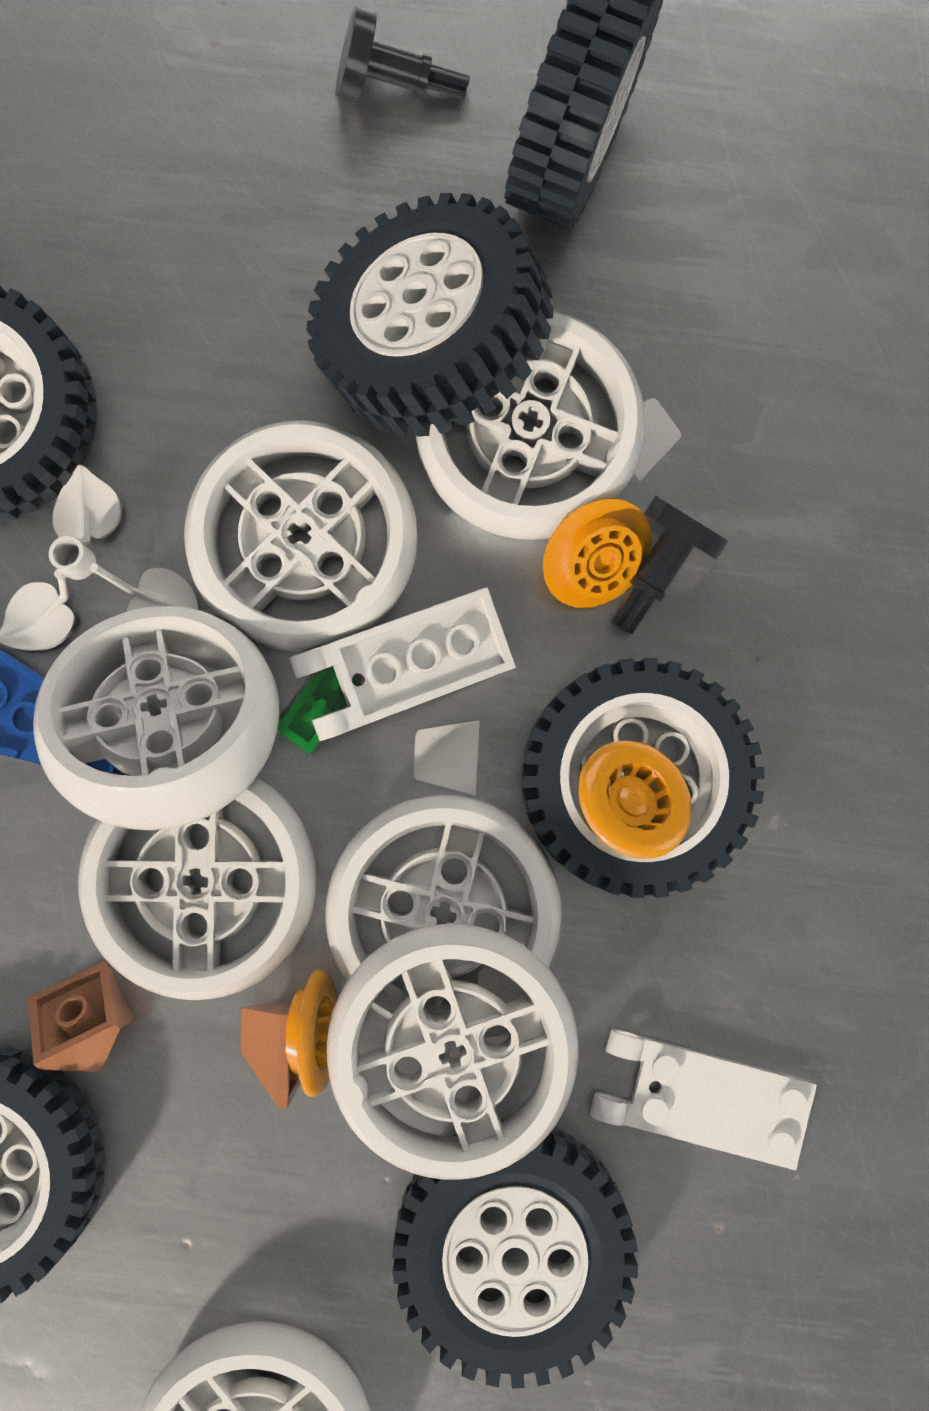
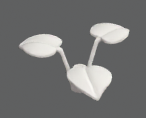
M78 465L71 473L72 476L67 484L63 485L56 500L52 516L53 528L59 538L50 546L49 559L52 565L57 568L54 576L58 579L60 595L55 587L45 582H31L21 587L13 595L6 608L4 621L0 629V643L16 650L34 652L48 650L64 642L71 634L76 623L74 612L64 605L69 599L67 577L73 580H82L95 573L127 593L134 595L129 602L127 612L156 606H178L199 610V602L190 584L172 570L166 568L148 569L140 578L139 588H135L96 564L94 553L86 546L90 545L91 537L97 539L105 538L116 529L121 519L122 505L118 495L109 485L97 478L84 466Z

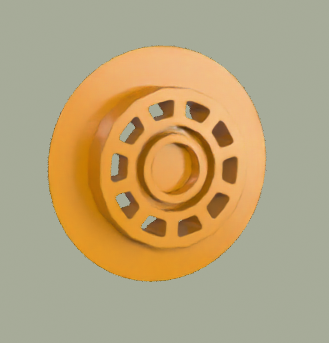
M614 498L588 502L568 514L553 531L543 556V575L552 595L566 605L577 608H591L606 604L626 592L632 586L630 583L631 579L636 575L651 551L652 533L646 516L632 503Z
M617 741L600 747L585 762L579 778L580 806L590 828L602 842L623 855L637 859H652L666 855L681 843L691 822L692 803L684 777L667 756L644 743Z
M316 969L308 979L305 989L298 990L294 995L286 1025V1056L289 1069L294 1075H299L302 1089L310 1098L320 1095L330 1080L327 1065V1036L332 1012L338 996L333 979L323 969Z

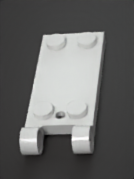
M487 587L289 658L296 679L333 666L348 707L312 720L319 741L338 736L516 668ZM355 674L362 676L363 683L361 686H355L352 683V677Z
M611 1029L605 1051L620 1058L640 1061L631 1101L607 1093L595 1092L589 1113L592 1118L607 1124L625 1125L796 1171L817 1087L814 1082L636 1035L631 1032ZM653 1081L660 1083V1089L657 1092L649 1090V1085Z

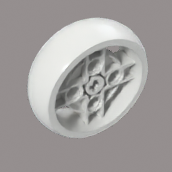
M553 311V318L546 319L551 327L549 339H538L544 349L539 361L527 360L532 370L531 374L525 381L517 376L511 380L516 391L508 399L500 392L492 398V401L501 408L500 414L494 417H486L481 414L478 407L472 411L475 421L466 425V433L471 451L479 464L488 472L482 490H479L470 483L454 463L447 447L445 433L440 434L434 424H431L429 436L417 437L415 434V442L423 470L438 495L454 512L472 525L502 537L521 540L547 539L551 537L559 523L578 507L594 500L605 498L618 499L631 482L643 450L645 439L644 403L640 387L629 363L615 345L598 330L579 319ZM575 364L589 373L604 392L612 411L614 431L593 422V414L588 398L579 383L571 376ZM540 379H549L555 384L556 390L551 393H542L537 390L534 383ZM458 417L451 420L462 425ZM527 417L537 420L533 432L523 429ZM563 433H573L579 438L581 445L573 449L566 448L559 442L558 437ZM517 456L524 461L526 467L522 471L514 473L506 470L502 462L507 457ZM575 469L597 477L588 487L566 500L540 506L520 505L526 488H539L554 484L570 475Z
M307 420L282 421L269 424L246 433L225 447L207 466L192 492L187 508L184 530L188 566L201 597L217 617L240 630L252 642L288 652H306L371 629L380 622L394 607L410 579L415 563L418 538L417 520L411 497L401 476L386 457L369 442L344 428L328 423ZM293 457H318L339 463L326 477L298 472L284 474L271 479L262 470V468L269 464ZM375 494L381 503L387 524L386 553L376 577L360 564L366 541L365 524L360 510ZM336 497L343 501L342 508L336 514L327 515L320 511L321 504L327 498ZM232 498L243 508L237 529V544L242 563L226 578L220 564L217 541L223 512ZM271 498L279 499L281 507L276 514L264 516L260 513L261 505L264 501ZM310 529L307 534L311 540L307 544L298 541L293 545L296 541L293 536L295 531L299 530L305 533ZM333 556L341 558L344 561V565L340 573L334 576L322 573L321 567L324 560ZM273 557L279 558L282 562L280 572L273 577L263 576L261 574V567L264 561ZM332 593L345 606L344 609L334 614L303 621L279 619L261 612L276 596L291 600H311Z
M156 606L135 609L108 618L88 629L72 641L54 661L43 680L36 699L33 721L35 746L40 763L49 781L67 801L83 813L104 823L133 830H160L179 827L208 817L224 808L242 794L256 779L271 753L277 735L279 696L274 675L264 656L256 645L232 624L209 613L185 607ZM200 664L215 668L219 671L209 673ZM227 729H228V731H227V732L224 734V736L221 738V735H222L223 730H227ZM106 759L116 769L127 775L106 773L84 763Z
M256 777L235 801L249 808L268 827L279 847L282 860H261L256 847L249 837L234 824L223 819V808L196 822L157 830L146 841L137 859H118L122 845L131 829L113 826L98 819L95 821L84 845L79 865L78 894L81 912L86 928L100 953L113 968L134 984L150 992L175 999L206 1000L229 996L256 985L272 974L291 955L300 942L312 915L316 897L317 873L314 851L309 835L295 810L280 793L260 778ZM197 824L203 825L209 832V841L202 849L194 846L190 840V832ZM151 868L159 870L163 875L164 884L159 892L152 891L146 884V874ZM197 868L200 869V875L208 877L209 881L208 885L201 887V892L198 891L197 884L190 883V876L197 874ZM239 868L247 870L253 879L251 889L245 893L238 891L232 882L233 874ZM118 901L136 902L145 921L160 935L173 941V963L156 955L140 942L128 926ZM260 902H282L279 915L265 938L244 956L230 963L220 965L221 942L231 938L247 925L255 914ZM192 913L201 914L207 921V932L203 936L195 935L189 929L188 920Z
M432 795L399 803L371 819L357 832L340 855L329 882L325 920L327 937L334 961L346 982L357 967L368 957L359 937L356 914L378 919L380 931L386 944L392 939L412 930L440 925L437 923V915L431 913L433 906L440 908V902L450 903V911L456 913L454 920L447 919V924L473 925L475 918L479 914L491 913L495 915L498 919L496 932L506 935L525 946L549 968L556 952L561 931L562 908L558 882L553 867L537 840L522 824L501 809L473 798L457 795ZM445 826L440 848L424 850L409 857L392 872L390 877L367 872L375 858L399 837L421 828ZM484 836L503 848L518 866L528 889L531 913L509 908L507 895L500 879L490 866L479 858ZM449 859H460L466 864L467 874L459 882H450L443 877L442 866ZM405 891L411 895L414 904L408 913L398 914L391 909L389 897L393 892ZM445 959L452 979L471 974L484 966V964L468 960ZM512 981L496 996L507 1004L519 998L524 993V990L515 981ZM390 982L378 994L370 1008L390 1020L398 1006L409 996L406 985L404 990ZM433 996L424 1004L426 1010L436 1016L445 1014L451 1006L448 1000H443L441 996Z
M440 924L412 930L392 939L369 955L357 967L342 989L332 1012L327 1036V1065L334 1097L344 1118L359 1139L381 1158L398 1168L428 1178L444 1180L469 1179L491 1174L514 1164L533 1151L549 1135L566 1109L572 1094L579 1057L578 1034L573 1011L563 988L550 969L533 952L510 937L490 929L465 924ZM445 959L468 960L492 967L515 981L528 996L505 1004L498 996L482 986L466 981L452 980ZM402 974L409 996L393 1013L386 1028L383 1047L360 1055L361 1031L370 1006L378 994L391 981ZM433 996H441L448 1000L451 1006L445 1014L436 1016L426 1010L424 1007L425 1002ZM494 1025H501L507 1028L510 1033L504 1042L493 1044L484 1037L488 1028ZM455 1041L456 1047L463 1045L460 1048L459 1057L450 1058L449 1052L442 1054L445 1052L446 1042ZM546 1046L542 1073L534 1091L514 1114L501 1122L496 1105L513 1086L520 1070L522 1054ZM408 1056L417 1059L422 1066L418 1072L409 1075L399 1071L396 1066L399 1059ZM470 1085L477 1088L481 1094L477 1100L470 1103L460 1101L455 1095L458 1089L463 1086ZM401 1097L411 1108L424 1116L440 1121L453 1122L458 1136L436 1135L413 1128L392 1115L382 1103Z
M251 1321L224 1326L193 1341L179 1352L158 1375L140 1411H174L179 1403L184 1411H217L219 1409H228L230 1411H371L365 1391L357 1376L334 1349L307 1331L288 1324L271 1321ZM241 1369L272 1371L295 1380V1382L289 1386L284 1382L267 1377H249L236 1380L230 1371Z

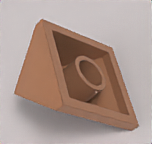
M107 960L28 997L33 1063L38 1069L102 1071L120 1029L135 1020L112 967Z
M292 1001L241 1007L240 1053L278 1108H288L298 1089V1075H294L289 1069L286 1056V1025Z

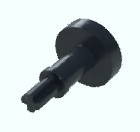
M354 6L342 49L336 82V96L357 102L365 77L413 90V93L423 95L425 89H429L459 99H465L470 76L432 65V56L424 53L419 55L374 41L377 13Z
M656 495L644 512V515L665 529L636 575L631 579L630 583L634 586L611 620L621 629L631 634L634 633L654 600L656 599L660 602L666 595L665 591L694 546L717 560L729 542Z

